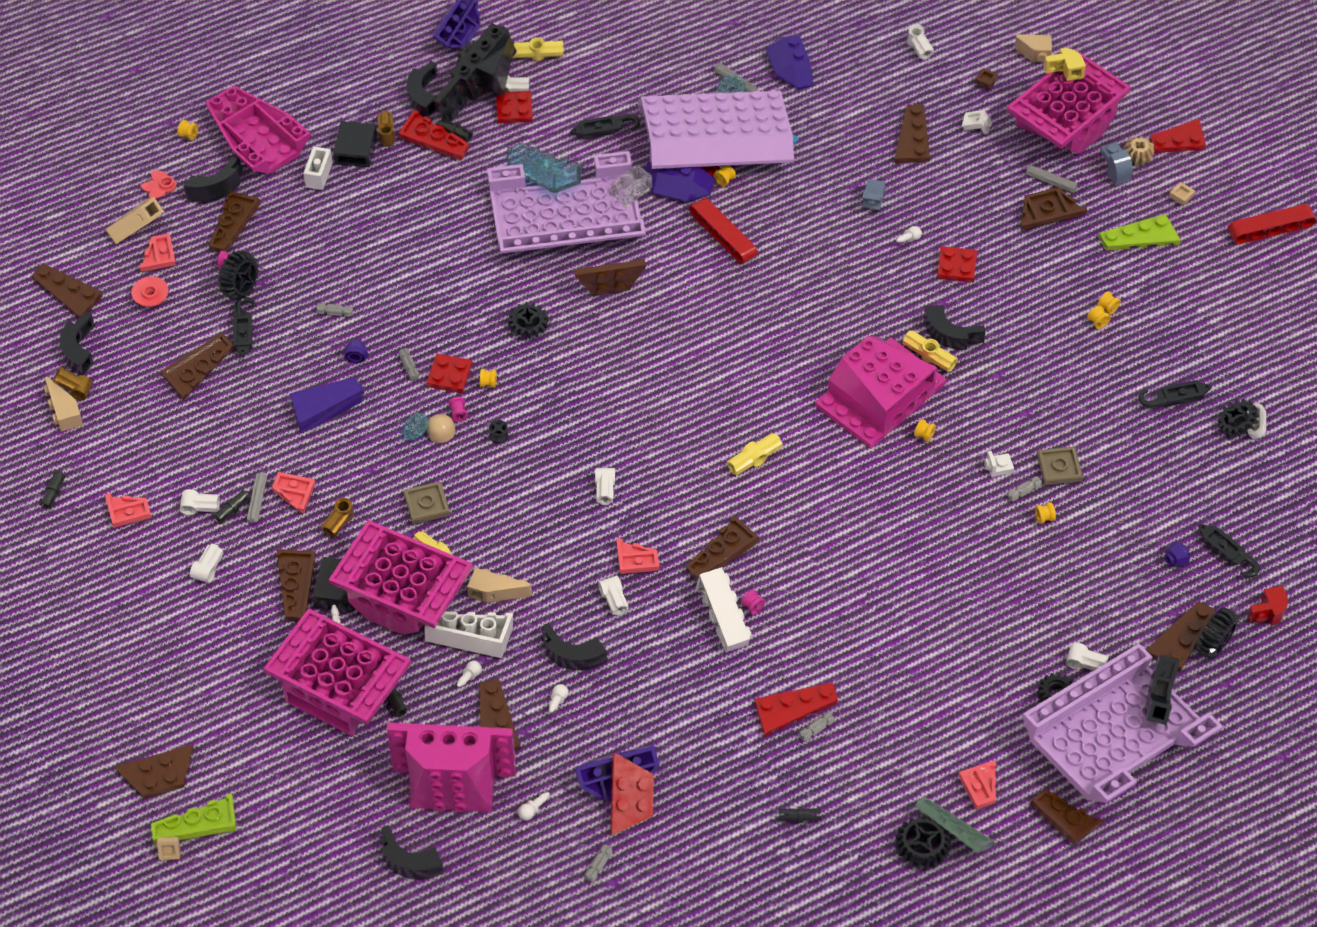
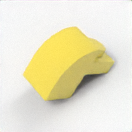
M1060 48V54L1045 56V73L1063 71L1067 81L1084 78L1086 65L1082 56L1077 51L1069 48Z

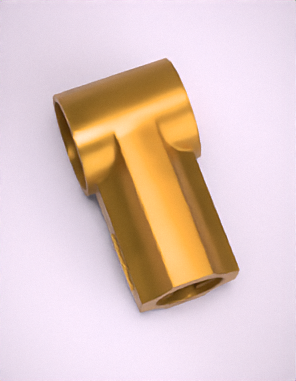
M381 111L378 114V134L380 144L385 147L394 145L396 140L393 114L388 111Z
M63 367L58 369L53 378L54 383L71 391L72 397L78 400H85L93 384L89 377L84 375L77 376Z
M340 498L335 502L334 510L321 526L322 531L326 535L336 537L346 522L353 519V506L348 498Z

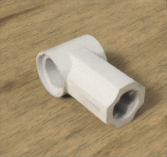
M917 24L910 26L907 38L908 45L914 48L920 59H929L934 54V50L924 35V28Z
M508 75L505 92L529 91V78L510 77Z
M615 468L595 469L597 503L601 505H609L613 502Z
M190 489L184 490L179 510L185 515H194L197 511L218 512L220 497L213 494H199L197 491Z
M215 544L207 545L199 561L193 563L190 577L211 583L215 576L216 566L224 554L223 550Z
M618 576L598 581L600 593L603 598H606L613 615L619 616L629 610Z
M1073 643L1070 647L1066 664L1072 669L1080 670L1086 668L1094 671L1106 664L1109 656L1089 651L1081 643Z

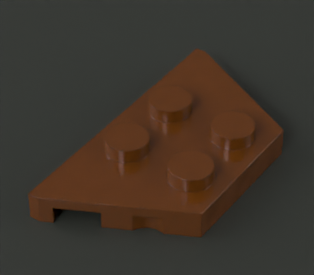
M1059 187L1024 196L1021 230L1087 214V208L1077 205L1075 199L1066 195Z
M643 259L574 269L575 277L593 296L629 291L645 269L646 264Z
M193 745L118 765L115 768L117 773L122 775L127 780V783L132 788H135L143 799L175 791L185 787L191 755L194 753Z

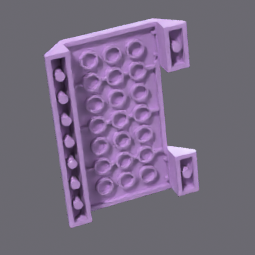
M781 91L644 96L638 100L640 114L644 115L650 142L652 169L794 162L793 134Z
M630 152L594 155L596 178L529 187L525 185L523 164L487 168L500 253L645 236L644 222L640 216L632 176Z
M1139 643L1022 715L1031 743L1090 801L1109 802L1137 783L1129 774L1133 770L1173 745L1195 747L1223 728L1210 713L1200 718L1173 690L1171 692L1172 709L1167 725L1146 719V699L1153 673L1148 666L1152 656Z

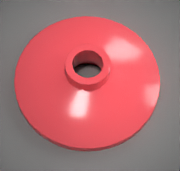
M158 277L140 279L134 284L131 291L133 300L145 307L159 305L167 298L169 293L167 283Z

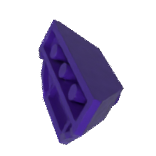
M455 0L433 31V38L446 48L461 50V46L466 47V42L470 43L481 25L477 7L478 0Z
M794 34L779 37L766 48L768 58L778 78L793 85L797 90L814 86L810 59L800 35Z
M647 162L642 176V180L653 195L687 203L704 196H710L715 183V178L700 167L652 169L651 162Z
M654 745L617 753L652 774L659 767ZM612 755L575 767L580 788L602 801L611 800Z

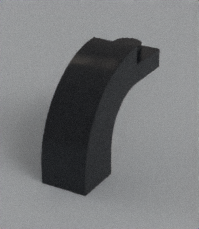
M433 61L424 65L421 70L414 68L407 79L409 104L413 110H417L423 117H429L437 109L434 102L436 96L424 89L437 76V65Z
M232 157L226 166L214 175H191L183 186L187 199L189 201H209L223 197L235 190L241 184L239 176L243 172L239 157Z
M943 305L925 306V327L929 335L939 344L951 349L967 350L968 344L984 343L985 326H956L946 318Z
M88 312L79 317L75 324L68 321L60 335V346L67 366L78 375H84L94 364L91 353L79 346L81 340L95 327L93 316Z
M549 622L542 626L541 639L545 644L546 656L558 666L569 670L581 671L596 668L607 662V650L597 637L583 644L572 645L562 641Z
M1159 654L1155 670L1151 676L1146 699L1145 717L1149 721L1167 725L1172 709V687L1180 662L1178 658Z
M389 825L381 827L382 836L379 838L382 844V858L393 872L414 880H425L444 874L443 864L435 847L419 853L407 852L398 846Z

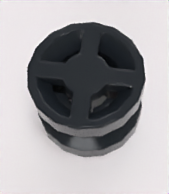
M494 420L489 425V436L493 443L502 444L508 439V426L503 420Z

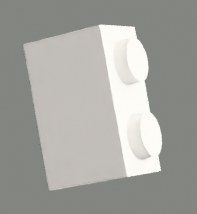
M313 147L304 171L305 186L307 188L324 189L333 164L331 149Z

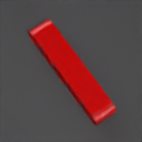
M706 197L689 206L692 217L738 263L744 264L758 255L755 245Z
M1302 204L1233 221L1229 224L1228 231L1236 244H1244L1309 228L1317 222V218L1308 204Z

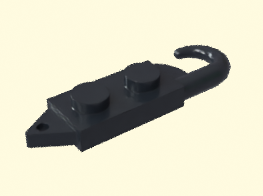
M624 114L579 121V124L570 130V134L587 139L618 133L622 128V122L625 121L635 122V125L630 128L633 131L639 127L640 120L636 115Z
M241 297L234 304L233 347L242 358L245 357L250 349H253V318L251 313L241 311V305L245 302H249L253 307H256L255 301L250 297Z
M1194 380L1165 386L1159 389L1157 400L1152 401L1144 399V394L1148 392V389H1145L1139 393L1138 400L1140 404L1147 408L1164 405L1172 406L1203 399L1204 395L1211 390L1212 385Z
M1203 524L1198 525L1202 536L1201 541L1229 564L1238 565L1247 562L1252 566L1253 571L1251 573L1241 571L1240 575L1247 578L1257 576L1260 571L1259 563L1245 552L1242 546L1216 525L1213 527Z

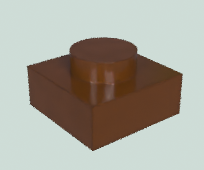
M982 68L975 78V84L990 90L997 81L998 74Z

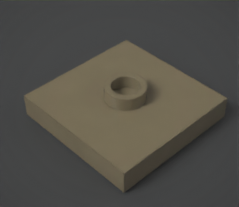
M1075 446L1037 450L1044 485L1081 482L1083 480Z
M441 481L403 490L412 524L450 516Z

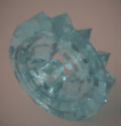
M727 75L719 82L717 91L718 93L745 92V83L738 75ZM733 85L736 89L730 92L727 88H731Z
M419 412L415 415L411 414L410 418L406 419V424L402 426L403 430L401 433L407 440L418 439L428 427V417L424 413L421 414Z

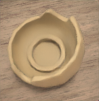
M436 414L430 417L425 425L430 440L436 443L448 442L454 437L456 432L453 420L445 414Z

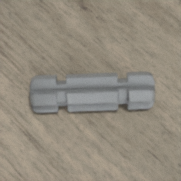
M318 303L316 308L318 314L327 313V315L337 316L344 314L347 317H351L353 314V307L348 305L343 307V305L337 304L325 305V303Z
M407 348L401 349L399 356L410 380L419 379V372Z
M1038 476L1030 479L1031 481L1028 480L1015 487L1016 489L1009 490L1007 497L1010 501H1015L1019 499L1018 496L1022 497L1033 491V488L1041 487L1042 481Z
M830 712L822 715L823 718L819 717L809 724L808 728L802 729L799 732V737L804 742L808 741L811 735L815 736L825 729L826 725H831L834 722V716Z
M606 844L602 845L599 850L600 853H597L590 868L585 873L586 880L590 882L596 880L597 874L601 872L607 862V858L612 854V847Z

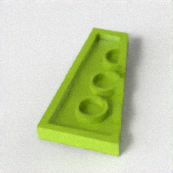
M1166 214L1099 233V239L1106 251L1130 249V246L1146 248L1147 245L1157 244L1158 247L1165 246L1168 243H1173V245H1180L1181 243L1180 237Z
M232 793L225 795V798L216 801L214 799L209 801L206 806L196 809V807L188 809V812L180 816L175 814L151 823L154 845L157 844L158 838L179 837V840L237 830Z

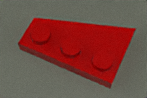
M1200 119L1152 134L1149 139L1150 143H1153L1154 153L1205 150L1206 147Z

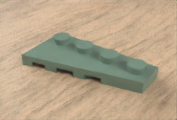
M928 798L918 799L915 807L919 809L921 814L924 816L928 815L937 824H940L977 853L990 849L994 841Z

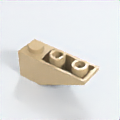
M154 197L146 198L105 230L113 242L117 244L153 221L164 210Z
M45 377L47 385H44L46 396H51L48 403L50 410H55V414H52L55 425L59 424L61 432L83 426L76 400L49 377Z
M475 568L467 586L469 598L486 603L531 597L532 595L531 583L525 580L513 579L504 574L492 573L487 569Z

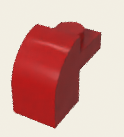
M1283 586L1264 589L1261 598L1262 604L1250 606L1247 615L1250 623H1261L1269 619L1271 626L1283 619L1288 605V597Z

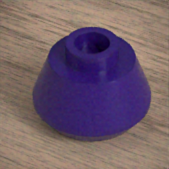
M354 339L348 342L344 348L343 356L349 362L362 363L368 358L366 345L361 340Z
M1174 541L1165 552V560L1173 567L1186 566L1190 561V553L1183 543Z

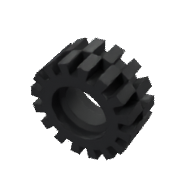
M1050 673V677L1048 675L1044 676V679L1040 681L1038 689L1039 702L1041 703L1052 696L1049 693L1051 688L1063 690L1071 685L1073 680L1071 678L1067 680V675L1065 674L1063 677H1060L1061 673H1057V676H1054V673Z

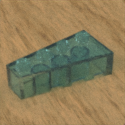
M524 143L508 147L507 166L523 164L525 177L549 190L551 193H559L564 189L581 183L582 164L580 163L571 164L569 159L561 158L560 160L554 158V154L549 152L540 153V149Z

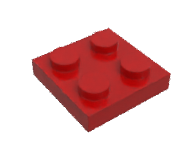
M531 91L504 92L503 96L496 94L498 124L533 122Z
M941 246L937 279L974 283L977 250Z
M436 353L426 382L427 387L463 394L473 366V360Z

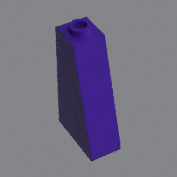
M353 377L290 393L300 433H305L362 403L361 395L364 394L362 383L358 384L357 378Z

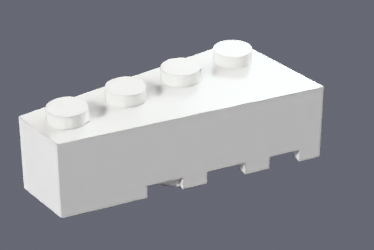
M721 567L700 574L696 589L698 593L702 592V602L705 607L709 606L711 622L713 624L717 623V635L725 652L747 646L751 638V632L749 627H745L743 622L744 614L742 609L737 607V596L734 590L731 591L729 587V576L727 573H724Z
M445 611L435 628L425 625V641L502 658L513 630V613H506L505 616L496 615V613L476 615L475 612L457 614V612Z

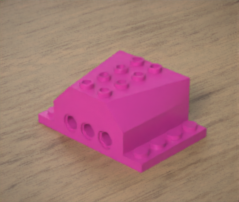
M1077 51L1082 56L1086 65L1084 78L1067 81L1063 71L1048 73L1008 105L1007 112L1016 118L1015 126L1047 139L1060 149L1065 147L1071 152L1082 153L1104 134L1117 113L1119 101L1131 91V87Z
M867 336L842 357L829 378L828 391L815 401V407L871 449L946 384L947 379L937 372V367L922 361L890 337L885 341L879 336Z
M367 520L329 578V584L347 591L349 603L367 620L404 635L419 632L423 624L432 628L437 626L472 570L473 564Z
M308 608L263 669L264 673L282 682L286 703L354 737L359 721L368 725L411 665V659Z
M387 723L393 771L400 773L409 772V808L434 809L436 811L454 810L456 812H491L495 776L502 778L516 777L513 729Z

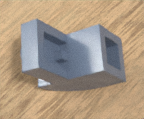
M1117 142L1102 146L1100 153L1108 163L1107 175L1114 185L1117 186L1131 181L1133 167L1127 150H1122Z
M867 179L866 189L863 191L862 207L876 210L881 209L886 187L884 181Z

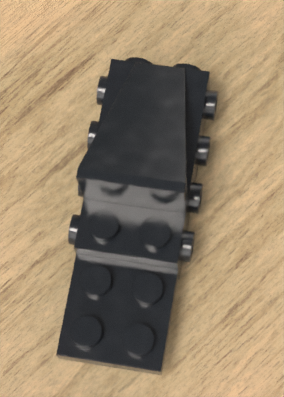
M491 23L451 70L452 79L434 99L442 118L452 122L470 99L476 102L486 89L497 95H504L512 57L517 52L509 34L510 32L506 27H500Z

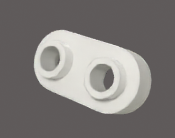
M1259 403L1253 404L1258 409L1259 417L1256 418L1258 423L1253 424V430L1248 429V435L1254 439L1260 438L1266 432V410Z

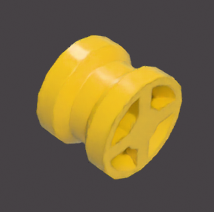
M182 120L178 126V136L194 140L198 133V124Z
M722 165L720 170L715 171L713 174L715 181L723 187L727 186L729 180H733L736 176L734 169L730 165Z
M1107 291L1100 298L1098 306H1102L1106 313L1111 315L1118 309L1121 300L1114 298L1112 293Z
M1100 305L1094 307L1087 315V318L1094 322V326L1097 329L1105 327L1111 320V316L1105 313L1104 308Z
M481 369L480 387L490 386L491 388H496L497 370L487 371L486 369Z
M921 419L916 426L914 436L922 437L924 441L929 442L934 435L936 425L933 423L928 424L926 420Z
M1048 502L1044 506L1035 505V515L1039 524H1043L1048 520L1050 522L1056 520V512L1052 502Z

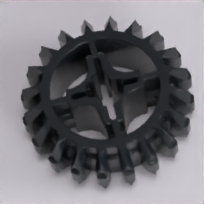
M242 250L233 251L232 254L227 255V259L223 260V265H220L221 270L218 272L220 275L217 280L219 281L218 287L220 292L224 296L240 300L241 297L249 296L250 291H253L254 285H257L256 280L259 278L257 274L260 270L257 269L259 264L254 255Z
M1226 607L1220 608L1200 635L1196 645L1197 651L1209 659H1214L1218 656L1236 631L1239 615Z
M919 815L917 820L911 817L909 823L904 821L902 827L898 828L897 835L895 836V848L898 850V857H903V863L909 861L910 868L914 864L917 865L918 870L921 869V866H925L926 870L929 869L930 865L936 868L938 863L942 864L944 858L949 856V851L951 850L949 831L943 829L944 827L937 824L936 821H930L928 815L925 819H921ZM914 834V839L907 843V838ZM939 842L940 846L933 852L932 846Z

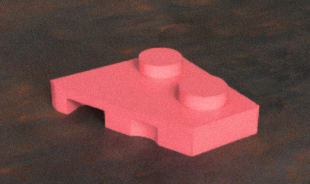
M170 233L151 237L149 247L144 254L145 259L140 264L141 272L176 266Z
M278 472L272 489L274 493L299 512L305 513L315 486V479Z
M108 493L105 494L114 528L152 518L146 498H132L122 495V498L112 497Z
M616 539L620 574L659 571L656 549L645 548L636 543L631 545L624 543L623 539Z
M995 760L959 772L958 777L976 810L995 804Z

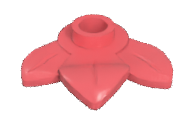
M157 170L151 171V181L141 184V188L145 192L150 193L149 198L154 197L155 199L174 191L177 186L176 181L168 176L166 172Z

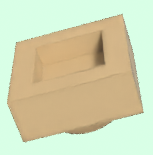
M1180 182L1170 192L1169 197L1184 206L1194 196L1195 190Z
M179 837L157 839L159 860L180 859Z

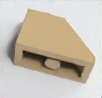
M1016 34L1015 49L1032 62H1045V56H1050L1052 53L1051 35Z

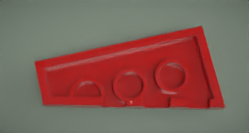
M415 109L398 132L400 139L462 160L469 150V143L453 133H448L441 125H435L431 122V119L421 116Z
M832 682L755 698L754 703L764 737H766L776 729L781 730L787 727V724L796 720H803L805 716L811 713L816 714L837 704L838 697Z

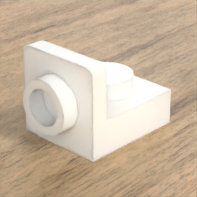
M985 110L967 112L964 115L962 127L964 130L981 128L984 134H988L992 122Z
M992 451L987 452L984 465L985 469L989 470L991 477L1014 473L1009 453L993 456Z

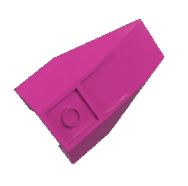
M234 85L205 102L232 152L253 171L271 174L299 157L311 136L310 132L290 114Z

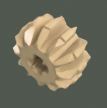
M1134 136L1133 139H1128L1124 146V150H1127L1131 162H1134L1135 166L1139 163L1142 166L1145 163H1149L1154 155L1153 143H1149V139L1144 140L1142 136L1141 138Z

